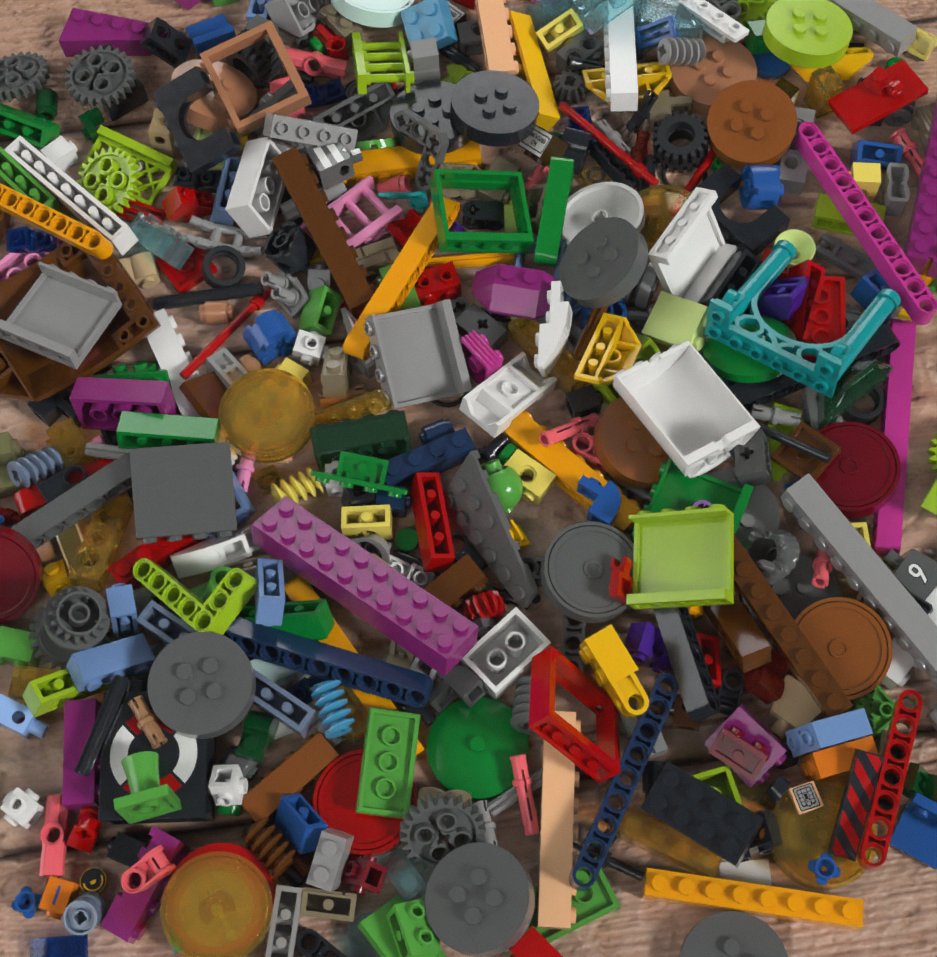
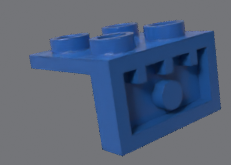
M224 14L185 28L188 37L193 41L192 45L198 59H202L200 53L236 37L232 24L229 25Z
M915 793L908 798L892 833L889 845L934 870H937V803L919 793Z

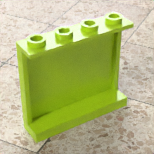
M712 504L709 508L704 509L689 506L682 511L667 508L662 509L659 513L639 511L637 515H628V519L634 523L633 594H626L627 605L639 610L734 604V513L722 504Z

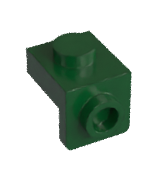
M98 107L78 116L83 126L80 129L86 141L91 140L93 144L99 136L95 127L104 123Z

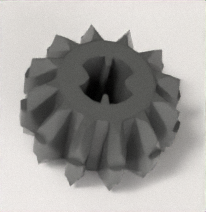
M562 70L560 75L555 76L552 84L554 98L559 100L560 103L564 101L570 106L574 102L578 105L580 100H585L588 88L585 86L583 75L581 76L580 71L574 73L572 70H569L566 73Z

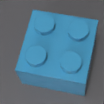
M425 0L400 11L409 46L410 41L435 37L437 49L439 50L459 41L447 0Z

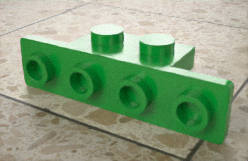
M138 361L132 365H126L125 362L116 363L105 374L89 376L94 378L168 381L172 390L168 371L166 369L158 370L156 363H147L146 361Z
M341 451L336 474L318 470H311L310 474L311 476H316L315 481L329 483L331 479L340 481L339 486L353 488L354 484L364 486L363 491L377 493L378 489L388 491L387 496L401 498L402 494L407 495L408 492L406 488L384 484L389 460Z

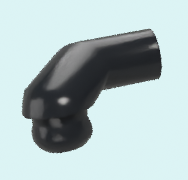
M402 704L398 709L400 712L420 714V720L426 728L430 727L435 721V718L426 706L416 708Z

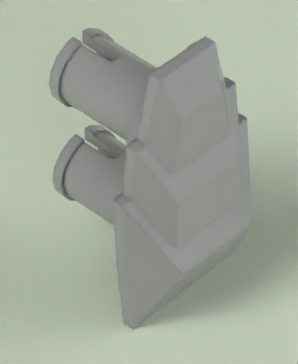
M281 270L276 275L266 271L261 276L262 285L274 288L271 290V297L277 300L288 315L294 319L309 300V296L297 277H293L289 273L286 274Z

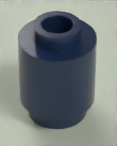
M440 419L421 427L419 438L422 445L453 433L455 430L449 419Z

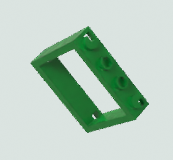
M434 169L429 183L440 252L528 253L534 238L522 172H512L509 170ZM442 188L510 190L517 233L449 232Z

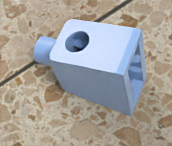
M0 694V727L26 739L31 734L43 739L49 729V724L40 721V716L33 717L27 706ZM25 717V720L18 724L19 720Z

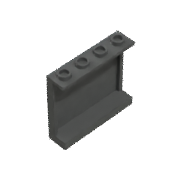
M230 442L129 449L136 539L142 540V544L157 543L158 538H167V542L182 541V536H192L193 540L207 539V534L216 533L218 538L231 537L232 532H237Z

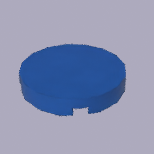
M772 52L752 55L757 66V76L762 79H780L791 68L787 62L779 59Z

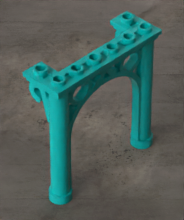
M779 240L773 246L770 255L738 291L729 289L722 300L718 298L710 300L704 334L832 398L837 381L888 315L898 308L901 303L900 296L892 289H882L849 332L834 342L810 344L787 338L773 330L763 320L757 307L759 298L796 256V248L791 242ZM748 307H750V315H743ZM741 325H754L758 331L749 332L741 328ZM815 355L817 358L816 363H811L803 359L802 356Z

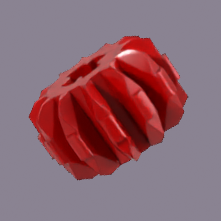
M494 590L473 595L462 605L464 616L472 622L480 617H495V619H499L506 612L503 598L498 591Z

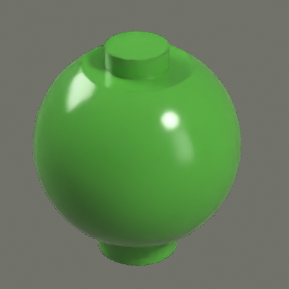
M499 459L481 464L482 470H486L490 477L487 481L491 491L497 493L505 514L513 511V506L518 504L523 493V483L519 474L513 468L501 465Z

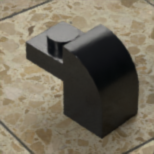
M69 390L39 402L30 401L27 403L31 411L49 427L62 415L66 416L77 427H81L69 399L71 395Z

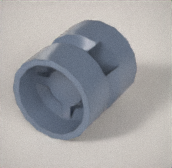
M87 891L79 895L65 908L63 913L65 928L74 935L90 933L107 914L108 905L105 898L95 891Z

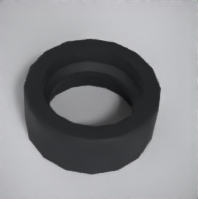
M227 245L211 248L205 254L201 266L202 277L213 289L239 285L246 269L245 260L241 253ZM218 256L230 258L236 264L237 271L235 276L229 280L216 278L210 271L211 261Z
M854 379L848 382L840 392L838 412L847 422H859L869 425L877 420L884 409L886 401L884 392L879 385L871 380ZM863 392L869 395L875 403L872 412L860 413L852 409L847 402L850 393Z

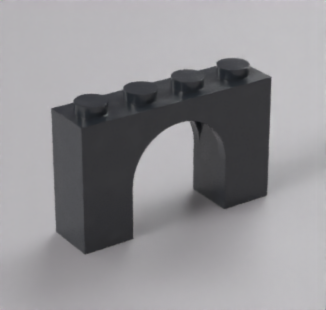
M198 66L193 67L155 90L153 95L156 99V107L163 113L165 118V126L172 132L175 139L174 144L184 157L183 163L186 169L191 173L202 174L242 151L243 147L235 130L227 127L202 140H196L190 134L186 123L187 112L190 106L199 98L215 90L206 69Z
M725 163L697 187L716 191L718 198L711 208L725 243L736 245V253L747 248L754 256H757L773 243L778 235L787 230L790 218L775 205L752 222L739 223L726 217L720 208V204L739 189L742 176ZM694 188L691 192L688 193L687 199H688L689 196L692 194V192L695 190V188Z

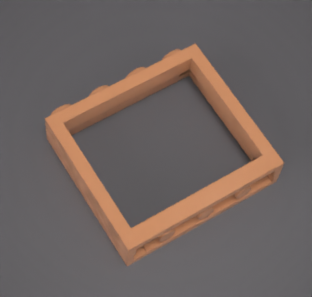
M271 20L200 53L203 62L199 64L210 75L211 82L215 88L213 93L214 95L219 93L221 100L218 103L223 113H229L231 118L227 121L231 129L238 131L240 137L264 127L266 112L287 116L312 104L310 96ZM269 37L297 94L240 121L212 64Z

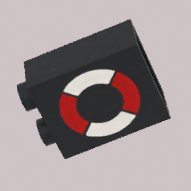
M129 680L101 747L98 821L110 825L129 824L115 810L113 799L131 794L121 761L131 754L144 751H153L159 754L160 786L167 784L180 799L182 809L133 824L215 821V802L212 795L208 793V781L211 777L213 765H216V737L208 739L184 737L172 731L158 718L157 723L168 741L165 744L161 742L159 748L153 749L144 731L138 728V720L128 706L130 700L135 702V697L143 695L151 713L155 714L148 697V680ZM104 693L103 702L105 700L107 693Z

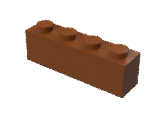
M320 732L316 735H309L302 742L303 746L296 752H289L282 759L283 763L279 767L269 769L262 776L263 780L259 784L248 787L247 794L243 795L241 805L255 822L268 817L267 825L276 817L281 796L298 792L303 794L318 781L325 768L336 758L340 757Z

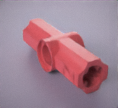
M285 47L296 70L305 71L310 76L322 75L340 80L345 79L348 66L347 60L325 56L319 51L307 52ZM310 60H316L320 66H312Z
M62 795L47 796L44 827L40 832V839L42 841L40 877H64L66 843L70 835L68 830L70 810L62 806ZM60 830L59 839L51 842L52 833Z

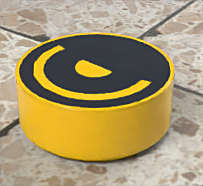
M99 868L87 869L80 878V887L84 892L95 891L101 894L108 886V876Z

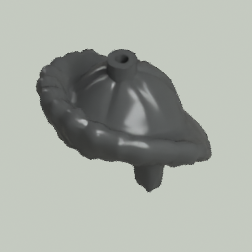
M784 530L752 531L749 533L748 538L741 542L769 585L783 580L795 568L796 562L799 561L800 548L797 538Z

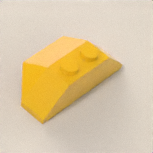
M869 47L848 48L840 61L827 67L803 68L792 64L789 65L808 83L819 84L821 81L840 83L842 80H850L873 58L874 53Z
M659 62L637 64L638 102L642 100L646 90L651 91L649 95H651L652 91L657 95L662 91L672 78V72L668 64L661 65ZM605 68L582 70L585 86L606 101V89L610 88H605Z
M603 313L575 372L574 379L599 385L612 384L614 382L613 376L618 371L623 369L626 371L635 365L642 349V344L634 330L630 327L626 317Z

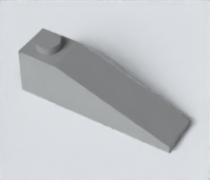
M272 0L266 3L265 7L273 23L300 38L315 28V22L320 18L319 11L328 5L330 0Z

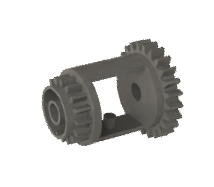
M82 586L68 587L57 592L51 599L47 600L46 608L43 606L39 607L38 611L41 615H33L32 619L37 623L29 625V629L35 631L28 635V639L35 640L30 645V649H38L34 656L35 658L44 657L42 666L48 662L51 663L50 671H53L57 666L60 667V670L67 668L66 665L73 653L112 641L111 638L105 636L112 632V629L109 628L111 617L108 604L99 593Z

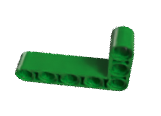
M551 156L534 263L557 266L568 196L571 194L574 159Z

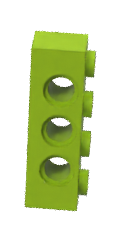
M65 668L30 681L22 697L33 717H37L63 707L65 701L81 700L107 690L112 682L104 684L94 691L84 690L78 692L68 669Z

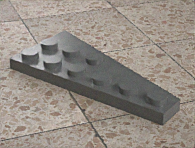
M478 450L470 451L443 493L446 510L521 609L527 608L539 593V589L528 564L523 563L518 550L521 548L518 541H513L509 532L511 525L497 493L491 491L487 481L490 477L486 470H482L478 461L481 458Z

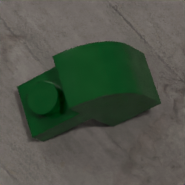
M251 710L243 724L244 731L235 753L236 757L261 763L267 745L272 746L280 722L267 713Z
M910 762L902 795L909 798L915 793H919L937 803V775L929 774L920 764Z

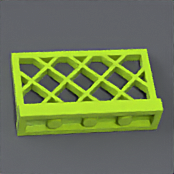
M100 125L97 130L99 136L83 163L88 165L87 157L95 158L94 151L98 152L102 144L115 149L119 147L130 153L136 159V164L140 161L145 163L146 170L140 171L142 176L148 175L150 180L148 184L136 186L140 193L137 195L133 194V197L136 201L154 206L171 175H176L177 167H179L173 158ZM82 164L77 172L84 171ZM157 171L164 172L160 180L153 182L151 173ZM152 188L153 193L150 199L142 198L141 191Z

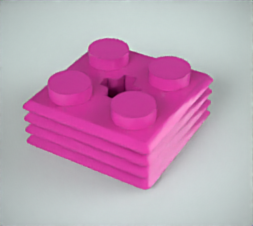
M472 329V333L469 332L468 335L465 334V337H461L468 374L480 385L501 368L504 358L498 350H493L490 347L486 336L482 333L478 334L476 330Z

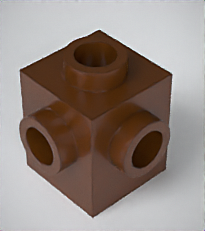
M677 694L669 711V716H673V728L699 732L700 722L695 723L690 719L687 712L684 711L685 706L681 694Z

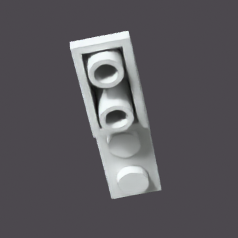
M551 281V290L547 291V302L550 304V311H546V323L540 324L539 333L535 335L538 354L534 355V366L538 368L541 377H546L557 363L565 348L571 328L573 312L569 301H564V289L561 281Z
M251 524L237 530V532H232L231 537L216 538L214 536L169 556L178 578H183L243 560L252 556L251 552L261 548L253 543Z

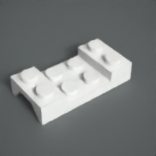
M521 352L465 395L459 410L493 438H496L510 426L511 421L535 401L540 402L553 392L558 379L556 377L543 379L530 368L527 355Z

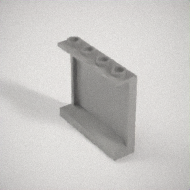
M39 261L38 266L42 274L7 321L0 319V338L77 370L117 314L122 303L118 297V292L112 287H103L91 279H83L71 271L65 272L53 264L48 265Z
M450 299L442 300L437 304L376 316L372 314L365 318L364 331L370 339V355L372 359H375L377 367L375 375L377 381L381 384V400L383 405L386 406L387 411L472 391Z

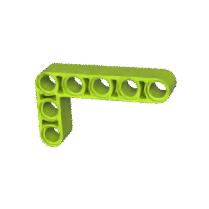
M142 558L133 566L134 577L198 632L207 631L223 635L254 595L258 586L257 580L239 568H233L224 576L204 603L164 568L151 560Z

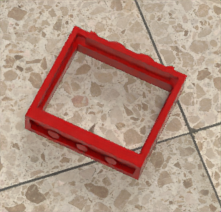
M553 646L533 656L531 664L529 728L599 784L619 774V711L608 693ZM556 682L596 714V745L555 712Z

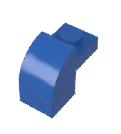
M583 475L578 482L577 492L594 502L588 510L587 520L612 526L617 519L621 503L618 488L610 480L605 487H602V484L595 478H588Z

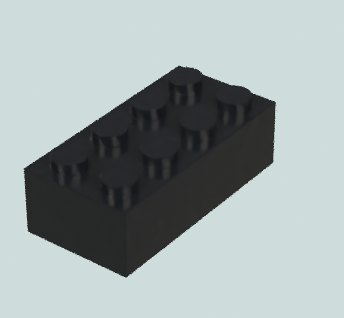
M668 761L640 807L646 813L736 868L739 867L764 822L763 817Z

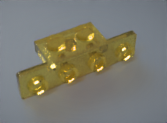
M377 389L302 417L300 423L311 437H315L391 409V403L382 390Z

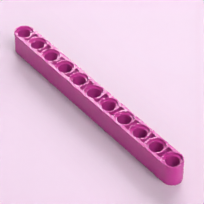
M803 122L798 128L794 142L795 147L889 287L898 293L901 305L911 320L918 325L928 324L937 310V300L818 126L813 122Z
M891 318L889 326L900 341V346L892 353L886 355L883 388L886 401L881 414L880 432L887 436L895 446L900 459L901 471L892 498L884 507L874 513L871 548L877 555L883 556L890 549H893L898 554L901 549L916 323Z

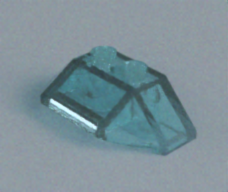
M633 0L634 29L669 15H674L676 19L674 24L677 25L676 32L679 38L702 39L703 25L700 22H696L693 15L681 3L674 0ZM666 23L659 27L640 33V35L643 36L656 30L665 28L669 26V24ZM670 31L648 40L651 41L664 35L670 34Z

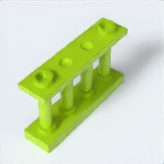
M398 31V42H365V40H361L360 32H352V55L358 94H367V86L371 85V83L404 82L406 93H410V84H414V71H410L407 57L408 40L404 39L402 31ZM396 50H398V52L367 53V51H396ZM375 61H400V63H369V62H375ZM399 71H402V73H393V74H370V72H399Z

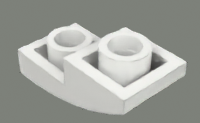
M389 554V565L421 588H425L432 582L435 573L424 572L423 567L415 563L410 565Z

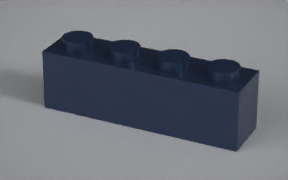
M466 427L389 459L384 484L407 488L410 486L416 472L440 474L463 464L470 451L475 450V445Z

